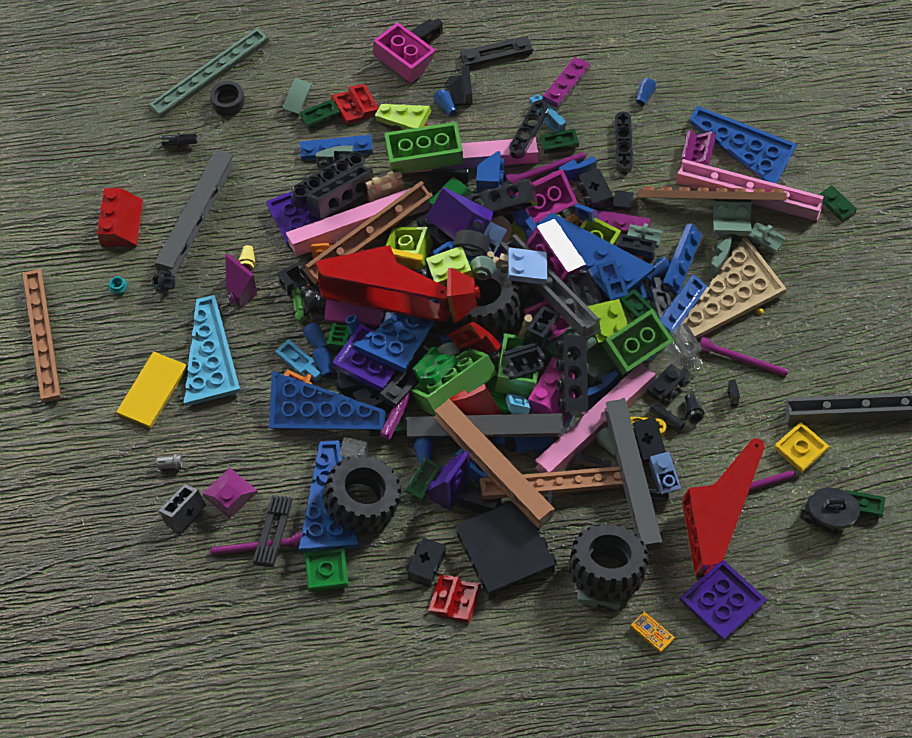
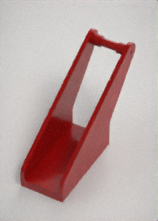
M391 245L316 261L318 286L321 295L327 300L439 322H446L451 317L446 307L447 287L397 263ZM427 298L436 299V300L439 301V304H437V303H435V302H433V301H431V300H429V299H427Z
M752 439L713 485L688 488L681 500L695 577L704 576L715 565L721 563L725 557L765 448L764 442L761 439Z

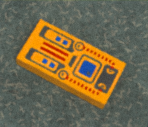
M645 611L630 627L660 654L675 640L673 635Z

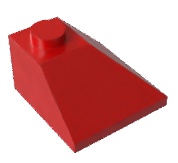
M448 268L447 299L453 322H458L477 306V298H480L479 286H475L473 278L453 268Z

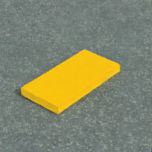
M153 351L116 411L117 415L151 429L186 372L187 365Z

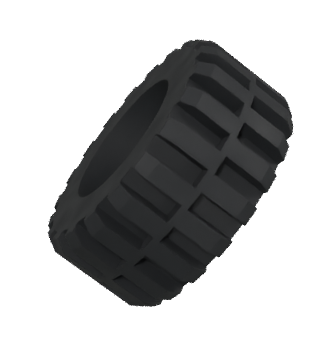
M498 268L487 280H478L474 277L476 286H479L480 298H477V302L485 299L496 300L495 302L486 306L475 307L461 320L453 322L447 299L451 321L456 329L474 322L486 329L493 337H497L499 333L504 334L508 331V328H512L522 312L521 298L516 281L508 280V273Z
M352 455L348 456L347 460L342 459L337 465L333 466L323 491V504L326 509L328 508L327 514L330 518L334 517V522L337 525H343L345 530L352 529L354 533H360L361 531L371 533L373 529L378 531L390 523L399 505L402 488L399 484L398 475L393 474L394 470L391 466L387 467L386 462L378 461L373 456L368 458L365 455H358V457ZM352 484L366 485L375 491L379 501L373 504L358 503L347 494L345 487Z
M601 523L596 527L593 525L588 527L587 531H581L573 541L569 560L570 577L580 591L584 590L585 595L589 597L594 596L596 600L607 599V602H613L614 599L618 601L623 600L625 596L630 597L634 595L644 582L649 558L647 547L640 537H636L637 534L632 530L628 531L622 525L621 527L615 526L616 524L613 523L609 525ZM611 556L621 561L624 566L616 569L605 568L595 563L593 558Z

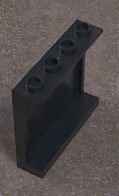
M513 502L455 525L456 535L488 600L496 598V592L548 570L552 574L555 573L557 561L554 554H550L547 550L548 543L545 537L540 536V529Z

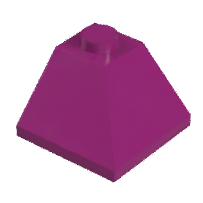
M227 253L225 255L227 298L232 304H237L242 308L258 295L254 274Z
M229 468L202 495L228 518H231L258 491L234 470Z

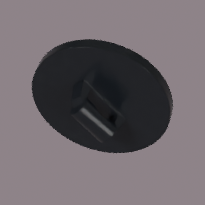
M823 488L816 491L809 503L812 516L822 525L835 529L850 527L857 521L860 513L859 504L856 499L848 492L838 488Z

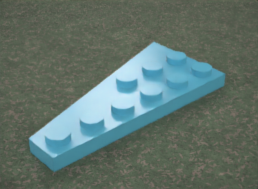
M215 295L196 299L184 407L241 392Z

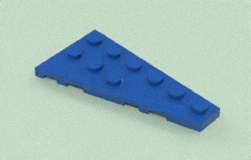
M699 106L696 107L690 118L689 123L702 133L712 131L716 135L714 142L761 179L778 184L797 147L795 143Z
M552 212L538 222L539 226L555 219L568 240L572 242L577 253L583 258L585 265L582 269L590 270L598 289L608 299L609 297L602 284L596 265L615 259L621 277L623 276L627 291H630L655 271L654 266Z
M427 298V299H429V300H431V301H433V302L439 304V301H438V300ZM396 313L383 322L377 330L368 333L363 340L353 344V350L405 373L437 321Z
M272 371L270 429H383L385 425V410Z
M339 440L321 441L319 443L298 552L341 548L350 549L357 548L358 546L357 535L354 533V530H345L343 525H337L334 522V517H329L327 514L328 508L326 509L323 504V491L328 475L333 466L342 460ZM345 487V490L349 495L348 487Z

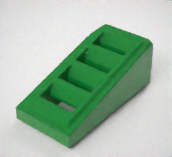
M333 322L327 342L328 351L340 352L350 338L348 325H337V322ZM336 328L345 329L346 331L336 330Z

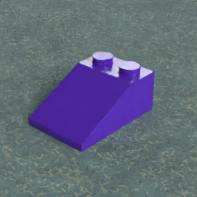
M443 187L427 219L454 240L456 232L460 230H471L484 234L491 222L493 211Z
M465 451L456 456L440 469L439 477L436 481L433 480L428 487L430 500L448 510L451 509L457 500L459 492L463 491L465 485H468L470 482L469 452Z

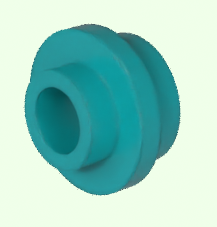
M120 276L113 277L108 284L110 292L113 294L125 292L127 289L126 280Z

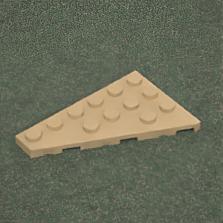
M744 237L739 246L732 252L731 257L721 267L715 279L713 278L710 286L700 296L697 304L690 310L689 315L682 321L680 329L686 334L685 336L688 337V340L694 341V339L690 338L689 333L692 334L693 338L697 339L785 294L786 287L748 238Z

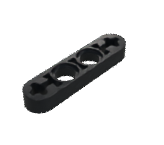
M537 100L530 107L510 143L509 153L511 157L520 159L525 156L548 114V104L545 101ZM530 120L537 121V124L529 125L527 122ZM523 133H527L530 135V137L527 139H523L520 137V135Z
M624 111L615 115L616 169L621 174L631 172L633 167L631 116ZM621 119H624L625 126H621ZM624 132L628 134V137L621 138L619 134ZM621 147H626L629 149V151L623 153L620 152L619 149ZM623 159H626L627 166H623Z

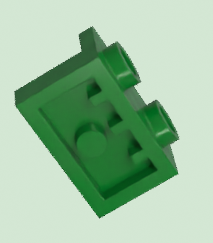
M432 347L413 367V372L420 385L438 384L458 360L455 355H440L437 347Z

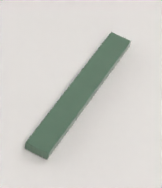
M256 28L148 104L149 108L159 118H162L268 43L269 37L259 28Z

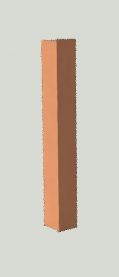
M421 181L307 263L303 270L314 284L318 283L316 261L362 251L429 202L433 195L423 186L424 183Z
M447 399L444 404L435 410L437 416L434 417V420L464 451L469 452L470 458L537 528L550 518H553L554 508L450 399Z

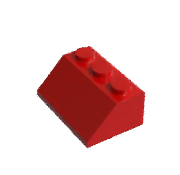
M104 188L97 230L100 246L137 247L143 207L142 198L122 188Z

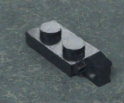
M653 277L648 283V293L651 305L659 314L660 319L671 304L668 290L662 287L661 279Z

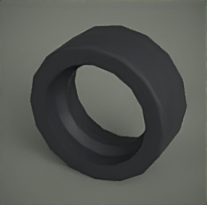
M220 82L210 92L211 105L218 114L224 116L236 114L242 110L245 104L243 89L236 82ZM224 93H234L238 96L234 102L229 104L217 101L218 97Z
M460 230L455 234L453 248L462 246L465 255L468 257L486 256L490 239L479 232Z

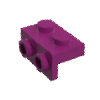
M689 130L685 140L682 160L685 159L709 165L716 135L712 131L696 135L692 130Z

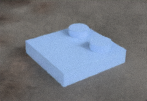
M509 248L508 280L546 285L547 252Z

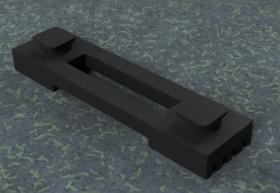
M528 36L463 50L460 51L463 65H469V68L490 61L532 54L533 49ZM507 47L513 48L512 50H507L480 57L481 53H486Z
M422 348L415 355L405 373L400 371L380 393L379 398H383V401L386 400V403H390V406L393 405L394 409L418 382L417 377L414 376L403 389L397 386L427 354L428 351L425 348Z
M272 495L261 539L253 559L254 565L274 568L292 505L291 497L287 498L285 496L283 498V496L279 497L276 495L275 497ZM274 516L280 517L273 545L269 547L266 544Z

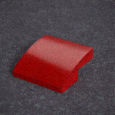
M365 84L350 86L348 92L331 96V99H333L340 111V117L345 125L366 119L376 114L379 109Z
M474 322L448 334L459 350L462 348L467 350L471 347L488 355L501 347L500 343L486 329Z
M484 384L469 393L463 390L449 398L465 416L502 415Z
M440 575L428 611L441 617L470 623L480 594L481 585L479 583L460 581L459 577Z

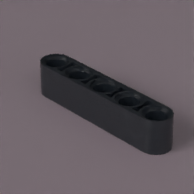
M352 152L296 184L292 189L291 205L295 208L306 207L308 205L306 194L351 169L363 165V155L358 152Z

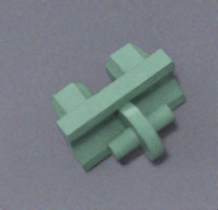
M759 222L755 224L751 234H747V238L751 239L753 244L767 248V251L771 254H775L786 240V237L773 231V226L768 225L766 227Z
M644 223L643 227L630 224L627 235L657 241L656 248H659L663 231L648 228L646 223Z

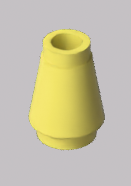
M246 245L243 247L238 262L250 272L256 267L254 248Z

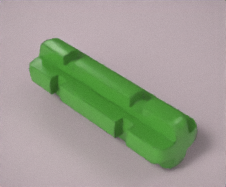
M297 287L291 292L296 321L302 323L306 321L307 316H304V297L301 294V289Z

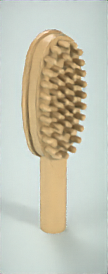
M531 315L525 316L518 336H525L526 328L532 321Z

